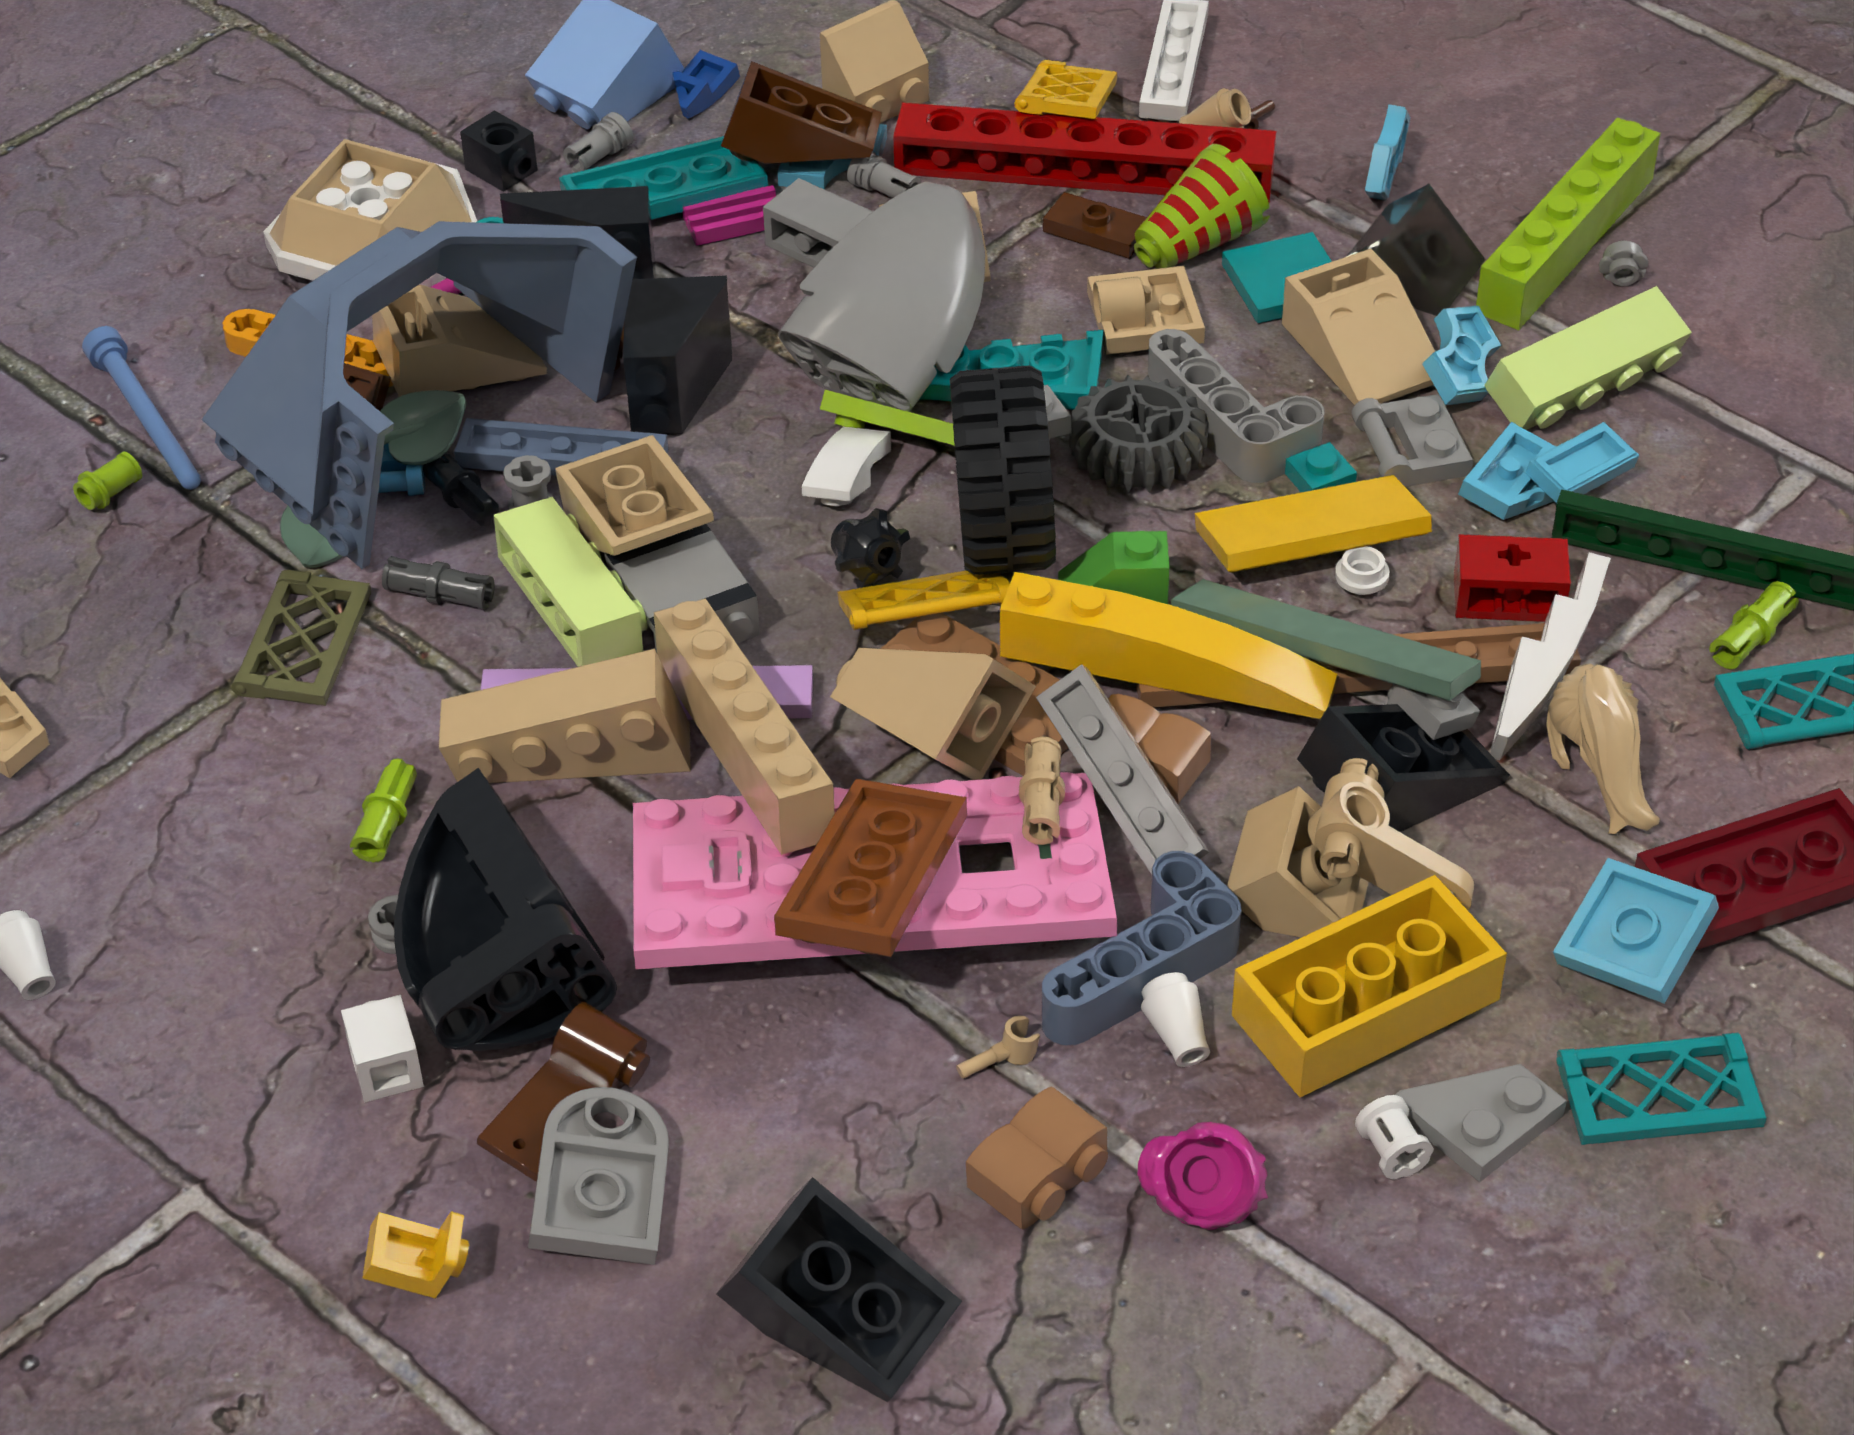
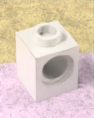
M401 995L382 1000H373L359 1006L341 1010L348 1046L364 1103L424 1087L417 1049Z

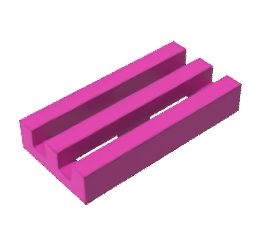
M773 185L683 207V219L696 246L764 231L763 206L776 197V190Z

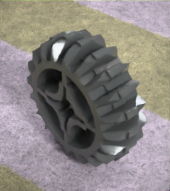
M1128 374L1123 382L1107 379L1104 388L1091 386L1089 395L1079 397L1077 406L1072 410V433H1069V446L1072 449V456H1075L1078 469L1088 470L1091 480L1104 478L1108 488L1120 484L1125 485L1128 493L1133 487H1144L1150 493L1153 485L1159 484L1170 489L1174 479L1186 481L1188 473L1199 468V462L1202 460L1204 451L1207 448L1208 432L1205 411L1198 408L1196 397L1186 396L1185 387L1171 388L1168 379L1157 383L1151 381L1149 375L1143 380H1133Z

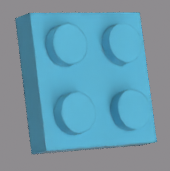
M1607 858L1553 951L1556 962L1561 966L1665 1004L1719 909L1716 895Z

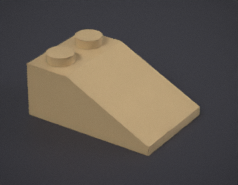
M653 435L555 468L565 514H572L575 517L581 535L587 542H593L601 552L615 556L714 521L712 510Z

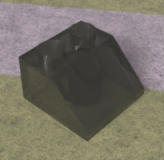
M1430 184L1388 204L1347 255L1350 256L1372 249L1398 276L1413 308L1437 316L1443 309L1449 308L1486 260Z

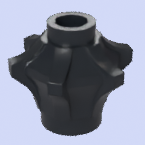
M875 508L863 519H846L839 523L832 533L831 548L837 556L835 560L836 569L839 572L848 570L855 577L857 588L873 586L874 582L888 575L898 579L903 572L898 564L901 559L902 545L910 540L909 531L904 528L895 529L887 521L888 511Z

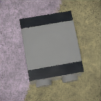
M707 524L615 556L605 553L607 569L609 571L615 570L622 581L624 591L630 599H637L641 603L647 618V624L654 633L656 652L654 612L674 607L685 601H698L706 598L736 643L760 635L757 595Z

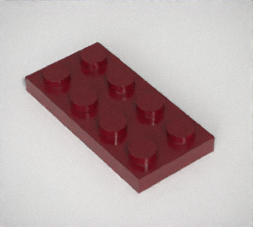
M1837 788L1637 853L1635 867L1716 895L1719 909L1696 947V951L1854 898V805L1843 791Z

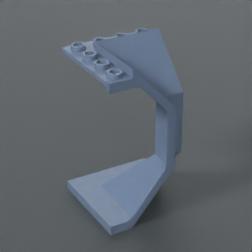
M438 221L423 232L396 227L290 295L201 420L216 432L215 443L226 458L231 461L236 460L254 476L256 482L263 490L270 493L273 492L291 508L299 521L304 524H310L323 535L336 553L341 556H347L357 566L364 569L370 564L385 436L393 431L394 423L346 382L343 368L347 332L438 273L453 280V285L474 301L492 318L597 403L607 396L611 390L637 257L599 226Z

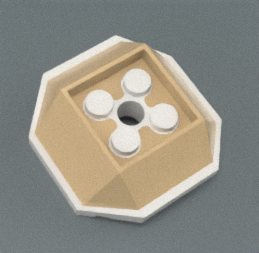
M344 139L289 198L282 212L263 233L266 248L272 255L274 263L280 272L313 281L396 227L423 232L438 221L477 222L458 169ZM436 273L419 285L431 287L446 279V277Z

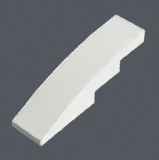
M1589 552L1578 578L1574 599L1555 594L1545 620L1541 641L1526 637L1521 638L1512 661L1490 754L1496 760L1500 761L1532 725L1556 689L1557 683L1563 679L1596 607L1611 558Z

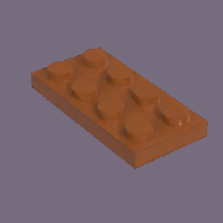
M855 779L774 915L775 935L798 939L807 943H820L857 950L866 954H879L891 957L967 818V797Z

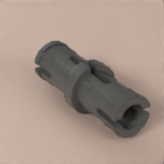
M391 556L387 559L388 564H385L383 568L382 586L385 590L427 597L426 600L429 603L440 605L442 601L486 610L489 607V602H492L495 583L492 576L451 569L448 563L436 561L432 565L422 564Z

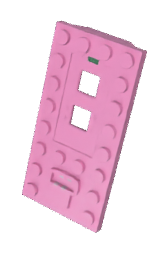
M1060 772V777L1065 783L1064 801L1059 805L1060 834L1058 838L1052 836L1053 842L1044 845L1031 843L1022 834L1024 805L1019 798V783L1022 777L1002 776L996 779L969 781L944 780L938 783L909 785L893 783L892 785L967 797V818L894 952L1117 936V915L1093 784L1085 773ZM833 787L835 813L849 789ZM715 795L699 799H657L651 802L633 803L635 969L866 953L820 943H807L802 940L775 935L774 915L816 845L781 855L743 796ZM1011 843L1014 870L962 873L959 846Z

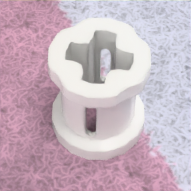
M1387 1095L1372 1101L1359 1112L1355 1120V1127L1361 1137L1371 1140L1381 1156L1379 1167L1387 1178L1392 1180L1411 1176L1421 1170L1430 1161V1156L1434 1151L1428 1138L1418 1135L1407 1118L1409 1108L1403 1098L1397 1095Z

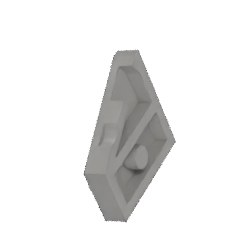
M1521 1064L1400 1090L1395 1094L1402 1097L1408 1106L1409 1115L1407 1118L1413 1128L1421 1135L1426 1136L1433 1145L1479 1182L1563 1117L1567 1102L1566 1099Z

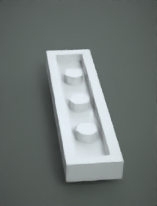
M1163 0L1139 102L1140 118H1151L1162 122L1180 121L1182 116L1187 115L1208 18L1209 1Z

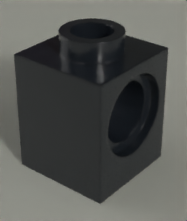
M492 111L460 131L465 170L504 192L538 171L533 132L497 111Z

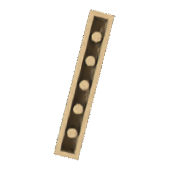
M706 598L698 601L681 602L674 607L654 612L657 654L675 693L780 854L783 855L817 845L835 814L833 783Z

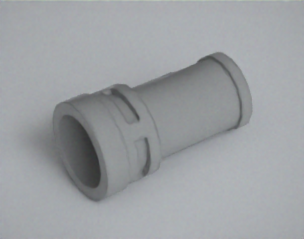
M610 112L592 127V132L564 149V159L567 165H570L576 159L579 160V163L572 167L574 172L587 170L607 154L613 155L632 144L634 140L632 129L620 114Z
M872 152L869 158H852L847 172L849 183L869 191L877 190L892 198L921 183L919 177L888 165L886 159L876 155L874 152Z

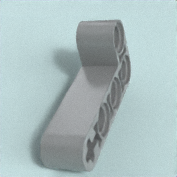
M1165 329L1156 332L1149 339L1148 375L1150 380L1159 383L1164 379H1168L1171 388L1183 386L1186 390V396L1196 397L1198 408L1205 411V418L1207 419V447L1242 480L1251 483H1263L1285 474L1286 458L1322 445L1324 407L1316 399L1296 395L1263 407L1186 332L1177 329Z

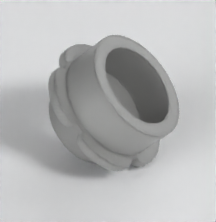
M1631 241L1612 243L1605 249L1603 258L1599 262V270L1604 274L1605 280L1619 286H1628L1641 280L1645 276V268L1648 266V258L1643 253L1642 248Z

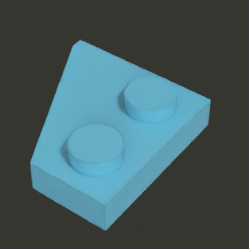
M1511 422L1463 480L1458 495L1503 520L1554 502L1525 472L1530 460L1556 446Z

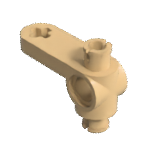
M1353 758L1345 761L1340 773L1328 781L1322 807L1308 821V834L1311 842L1322 854L1320 858L1322 870L1327 873L1333 861L1334 868L1331 876L1349 878L1356 874L1391 895L1436 875L1469 911L1474 892V881L1471 875L1458 865L1390 827V813L1384 800V791L1377 782L1379 775L1377 767L1371 764L1366 775L1365 767L1367 760Z

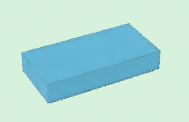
M1602 422L1530 460L1525 473L1557 503L1561 489L1586 494L1634 468L1639 454L1605 422Z

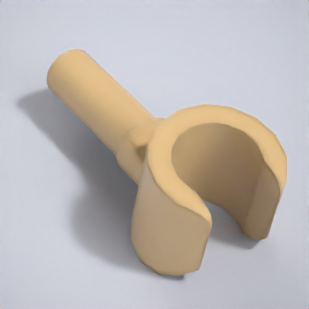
M1014 1016L1005 1023L1001 1042L956 1065L960 1077L964 1079L1003 1060L1015 1065L1028 1064L1033 1060L1037 1052L1040 1034L1037 1033L1024 1038L1027 1034L1029 1019L1025 1016Z

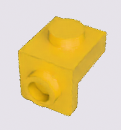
M451 1211L440 1229L378 1212L370 1225L362 1279L436 1298L449 1277H459L464 1268L469 1250V1241L461 1238L464 1215Z

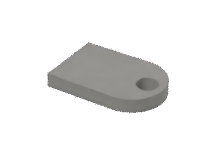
M595 1087L575 1092L561 1100L554 1107L547 1118L542 1139L528 1248L655 1265L660 1234L669 1138L663 1119L648 1102L635 1094L621 1089ZM609 1112L619 1116L624 1124L616 1128H605L597 1124L592 1117L598 1113Z

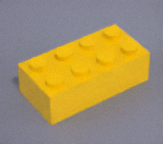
M1433 875L1236 968L1232 1017L1299 1098L1500 1000L1507 953L1439 878Z

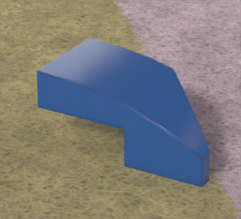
M699 50L682 72H672L683 116L691 118L703 112L721 98L740 77L737 64Z

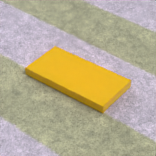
M1394 475L1197 512L1195 513L1196 531L1227 571L1231 573L1429 534V532H1432V515Z

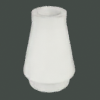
M8 911L0 914V969L15 984L24 999L34 1000L48 994L56 984L50 970L40 924L37 920L29 918L28 914L24 911Z
M1179 972L1167 973L1148 982L1142 989L1144 1000L1141 1004V1010L1172 1053L1176 1065L1188 1067L1205 1060L1210 1054V1049L1205 1037L1198 987L1194 983L1189 982L1185 974Z

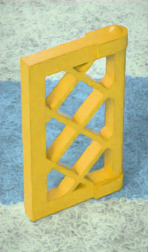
M1043 60L1037 66L1036 71L1022 92L1015 99V108L1022 113L1042 115L1045 112L1096 119L1116 85L1117 72L1068 66L1066 62Z
M965 570L839 591L838 600L853 630L867 628L868 625L931 614L997 603L1001 606L1010 582L1000 573L975 575Z

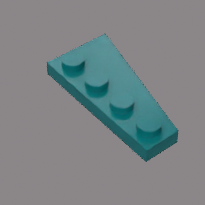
M1104 330L1086 331V339L1063 341L1062 334L1042 335L1040 344L1013 346L1011 339L991 340V344L978 350H969L964 345L950 372H940L934 365L937 371L936 376L919 400L951 401L950 378L959 371L1030 365L1042 372L1043 384L1051 388L1065 409L1074 410L1078 404V398L1088 396L1091 386H1098Z

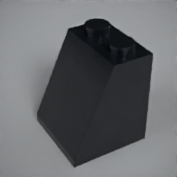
M727 275L632 279L624 320L623 349L631 432L667 435L683 434L731 363L732 341Z

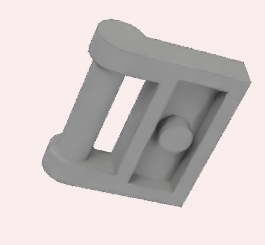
M1439 394L1382 404L1376 399L1366 398L1356 403L1351 412L1352 418L1359 430L1365 431L1380 462L1378 470L1381 477L1394 475L1404 486L1465 477L1471 472L1473 459ZM1386 428H1395L1410 460H1407L1405 456L1398 453Z

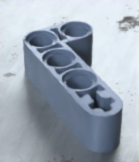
M1170 851L1162 854L1155 860L1152 866V916L1057 966L1045 975L1042 981L1041 1019L1042 1030L1045 1036L1054 1043L1061 1045L1083 1043L1141 1011V1004L1144 1000L1142 989L1154 978L1167 973L1179 972L1185 974L1189 982H1194L1231 961L1239 949L1241 903L1237 896L1194 854L1185 851Z

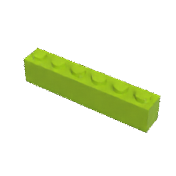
M1618 117L1481 266L1476 306L1480 307L1486 318L1516 330L1522 328L1653 180L1660 139L1659 132L1643 127L1634 121H1626Z

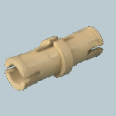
M1037 737L1031 740L1032 746L1028 743L1025 745V775L1019 783V798L1024 805L1022 825L1024 838L1031 843L1044 845L1053 842L1052 836L1055 838L1059 837V805L1064 801L1065 783L1060 777L1062 754L1060 744L1049 737Z

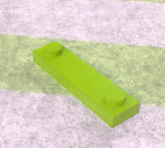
M829 390L824 391L820 410L835 413L834 424L864 429L865 423L869 422L954 445L953 423Z

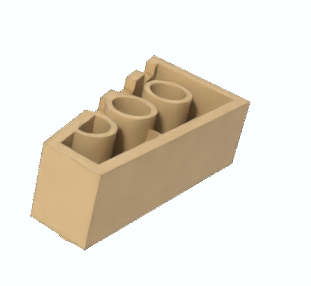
M655 649L441 699L439 750L457 782L477 768L481 770L489 783L691 771L690 723Z

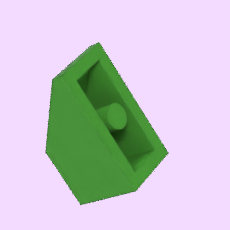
M1167 531L1112 532L1058 571V580L1123 592L1168 604L1170 568Z

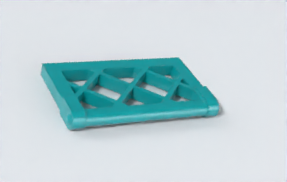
M1854 653L1715 676L1714 686L1737 727L1736 730L1746 749L1854 731V700L1847 707L1821 697V694L1828 685L1854 695V680L1844 677L1845 675L1854 674ZM1806 681H1819L1812 693L1791 685ZM1766 689L1759 701L1742 694V691ZM1776 693L1803 705L1796 715H1792L1767 704ZM1812 708L1834 716L1810 721L1805 720V717ZM1760 716L1780 725L1760 728L1757 718Z
M1739 1032L1722 1034L1720 1036L1586 1049L1572 1048L1557 1051L1556 1062L1564 1089H1566L1581 1145L1758 1128L1765 1125L1767 1117ZM1722 1054L1726 1067L1720 1073L1693 1057ZM1669 1059L1674 1062L1661 1079L1634 1064ZM1607 1065L1613 1067V1070L1600 1085L1585 1077L1582 1068ZM1682 1067L1712 1084L1699 1101L1669 1084ZM1622 1073L1651 1089L1650 1093L1638 1107L1609 1091ZM1720 1089L1737 1098L1739 1104L1736 1107L1711 1109L1707 1105ZM1660 1095L1687 1110L1686 1112L1655 1115L1647 1113L1648 1109ZM1601 1101L1627 1117L1597 1120L1594 1107Z

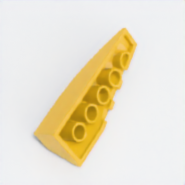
M1014 572L1000 607V657L1072 671L1082 664L1089 669L1092 675L1321 719L1327 707L1330 706L1337 682V673L1275 643L1197 613L1123 592Z

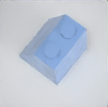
M582 0L525 76L536 91L533 96L540 105L551 112H556L560 109L567 113L576 124L582 128L590 129L591 126L600 122L610 112H616L626 121H629L675 89L676 86L672 72H682L685 68L658 23L610 0Z

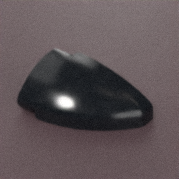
M479 768L449 787L437 800L408 858L399 888L394 916V944L401 979L408 994L421 1009L438 1042L445 1048L454 1050L483 1051L506 1049L556 1036L567 1016L582 1002H586L600 1012L604 1011L612 1003L617 991L615 979L603 962L605 956L501 798Z

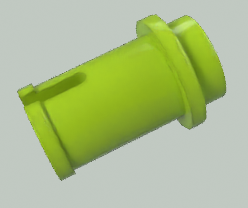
M123 451L116 458L95 471L80 473L78 482L73 485L74 494L86 509L93 510L96 507L104 509L109 505L111 497L124 490L130 484L142 479L143 473L137 460L130 453Z

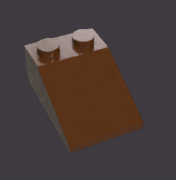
M751 61L734 105L721 147L729 149L735 157L741 160H757L765 164L869 158L874 149L882 112Z

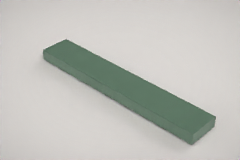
M1205 579L1200 580L1171 599L1172 606L1229 624L1282 646L1302 657L1444 700H1452L1481 678V660Z

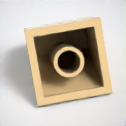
M858 648L853 658L841 668L836 680L837 686L830 697L972 780H982L1036 686L986 654Z

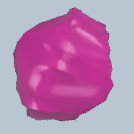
M1196 1123L1189 1129L1179 1132L1176 1136L1154 1137L1146 1144L1138 1160L1137 1175L1147 1195L1155 1197L1157 1205L1164 1213L1174 1216L1186 1225L1214 1230L1238 1224L1258 1209L1257 1202L1268 1198L1265 1190V1180L1268 1176L1264 1166L1265 1156L1256 1151L1252 1143L1241 1132L1224 1123Z

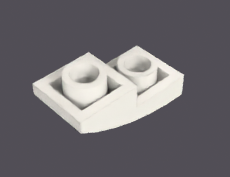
M842 427L828 440L812 463L802 484V496L821 498L823 504L830 506H841L851 503L855 497L871 486L870 468L873 464L891 452V432Z

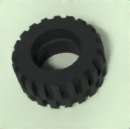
M1030 365L959 371L950 378L964 569L975 575L1045 570L1056 562V532L1050 443L1042 372Z

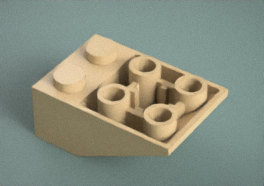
M1372 249L1285 277L1282 325L1354 405L1366 398L1376 399L1381 404L1434 385L1422 363L1435 350L1398 276Z
M418 285L372 315L373 342L399 397L421 391L470 390L479 386L506 381H520L528 377L547 374V367L539 355L469 297Z

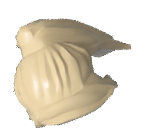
M1584 664L1574 667L1570 674L1564 675L1562 682L1557 683L1556 689L1553 692V698L1548 707L1546 723L1552 758L1557 761L1561 769L1570 770V761L1564 748L1565 736L1579 745L1580 756L1596 776L1610 815L1608 834H1616L1627 825L1648 831L1659 824L1660 818L1654 814L1647 803L1642 786L1639 762L1640 730L1637 715L1639 700L1633 695L1632 683L1623 681L1622 676L1615 673L1614 669L1598 664Z

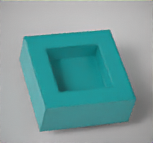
M1331 442L1286 458L1285 475L1300 492L1353 483L1357 480L1356 470Z

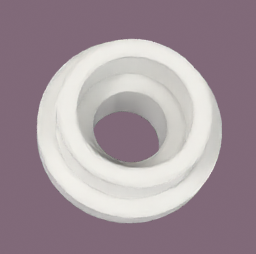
M1364 546L1349 549L1343 554L1336 565L1335 578L1343 589L1354 594L1367 595L1376 593L1387 585L1390 571L1380 551Z

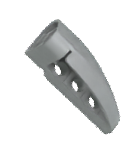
M928 181L922 182L898 194L851 229L801 282L800 289L804 294L810 296H805L778 332V337L804 373L814 383L829 391L909 412L936 376L937 371L934 365L940 372L948 373L951 371L973 327L981 303L985 278V249L982 232L976 214L967 199L955 187Z

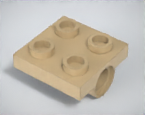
M1184 266L1088 277L1087 293L1098 329L1104 330L1103 345L1106 355L1149 350V339L1151 336L1165 329L1184 331L1199 344L1204 343L1205 326Z

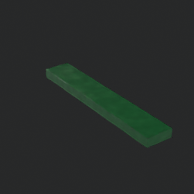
M1561 489L1557 500L1551 538L1568 539L1569 545L1766 590L1772 582L1780 581L1794 589L1796 594L1793 597L1854 610V556Z

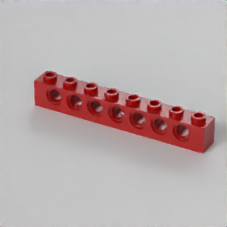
M902 102L893 135L894 167L915 176L1166 195L1202 150L1211 144H1219L1231 150L1225 157L1232 163L1241 158L1259 180L1270 203L1277 131L1102 117L1091 119L1049 113L1038 115L1010 110Z

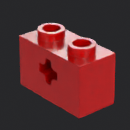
M1459 534L1454 567L1455 618L1545 622L1555 594L1569 597L1571 580L1568 539Z

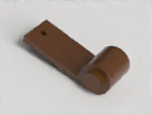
M586 1002L578 1004L559 1028L552 1045L550 1059L478 1136L477 1145L537 1182L545 1124L554 1107L567 1096L580 1090L595 1087L621 1089L624 1085L630 1088L636 1085L650 1062V1056L645 1053L647 1040Z

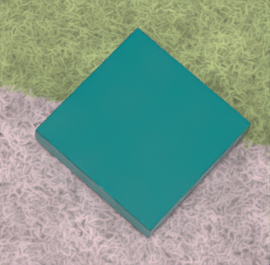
M1313 232L1222 251V266L1257 323L1282 318L1285 277L1332 262Z

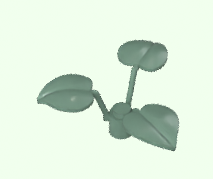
M444 390L421 391L402 395L386 404L380 412L394 423L393 431L385 436L384 445L389 443V452L392 457L399 463L416 466L430 463L446 453L457 436L466 409L464 395ZM287 505L280 522L281 537L286 547L304 567H321L343 557L336 553L328 540L310 524H304L299 521Z

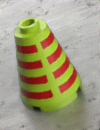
M1211 144L1202 150L1135 231L1136 243L1134 244V250L1141 262L1147 267L1152 268L1154 266L1157 269L1173 267L1254 232L1268 222L1270 216H1263V212L1270 208L1263 187L1252 170L1241 158L1232 163L1225 157L1231 151L1230 149L1219 144Z

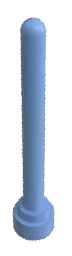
M101 326L93 329L86 335L82 343V349L86 357L96 369L109 372L182 487L188 490L196 489L201 482L200 475L126 363L128 348L125 341L113 327Z

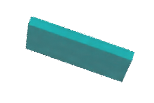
M722 136L559 177L561 190L648 186L652 220L683 212V207L766 187L768 186V176L756 160H741L735 157L729 149L721 147L724 137Z

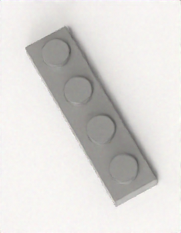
M1081 664L1036 697L1151 874L1155 860L1164 853L1185 851L1194 854L1199 859L1209 853L1201 838L1088 668Z

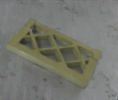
M295 570L281 571L241 667L231 685L232 691L243 697L265 699L266 697L326 706L370 598V583L314 576L309 572ZM290 594L308 596L284 608ZM335 599L347 600L344 611L337 615L327 604ZM315 608H318L327 618L303 630L293 619ZM284 622L293 634L269 644L276 625ZM336 629L329 648L320 652L311 640ZM299 645H302L311 655V657L287 668L277 657V655ZM266 660L277 671L269 676L256 674L259 664ZM320 667L314 683L296 681L295 678Z

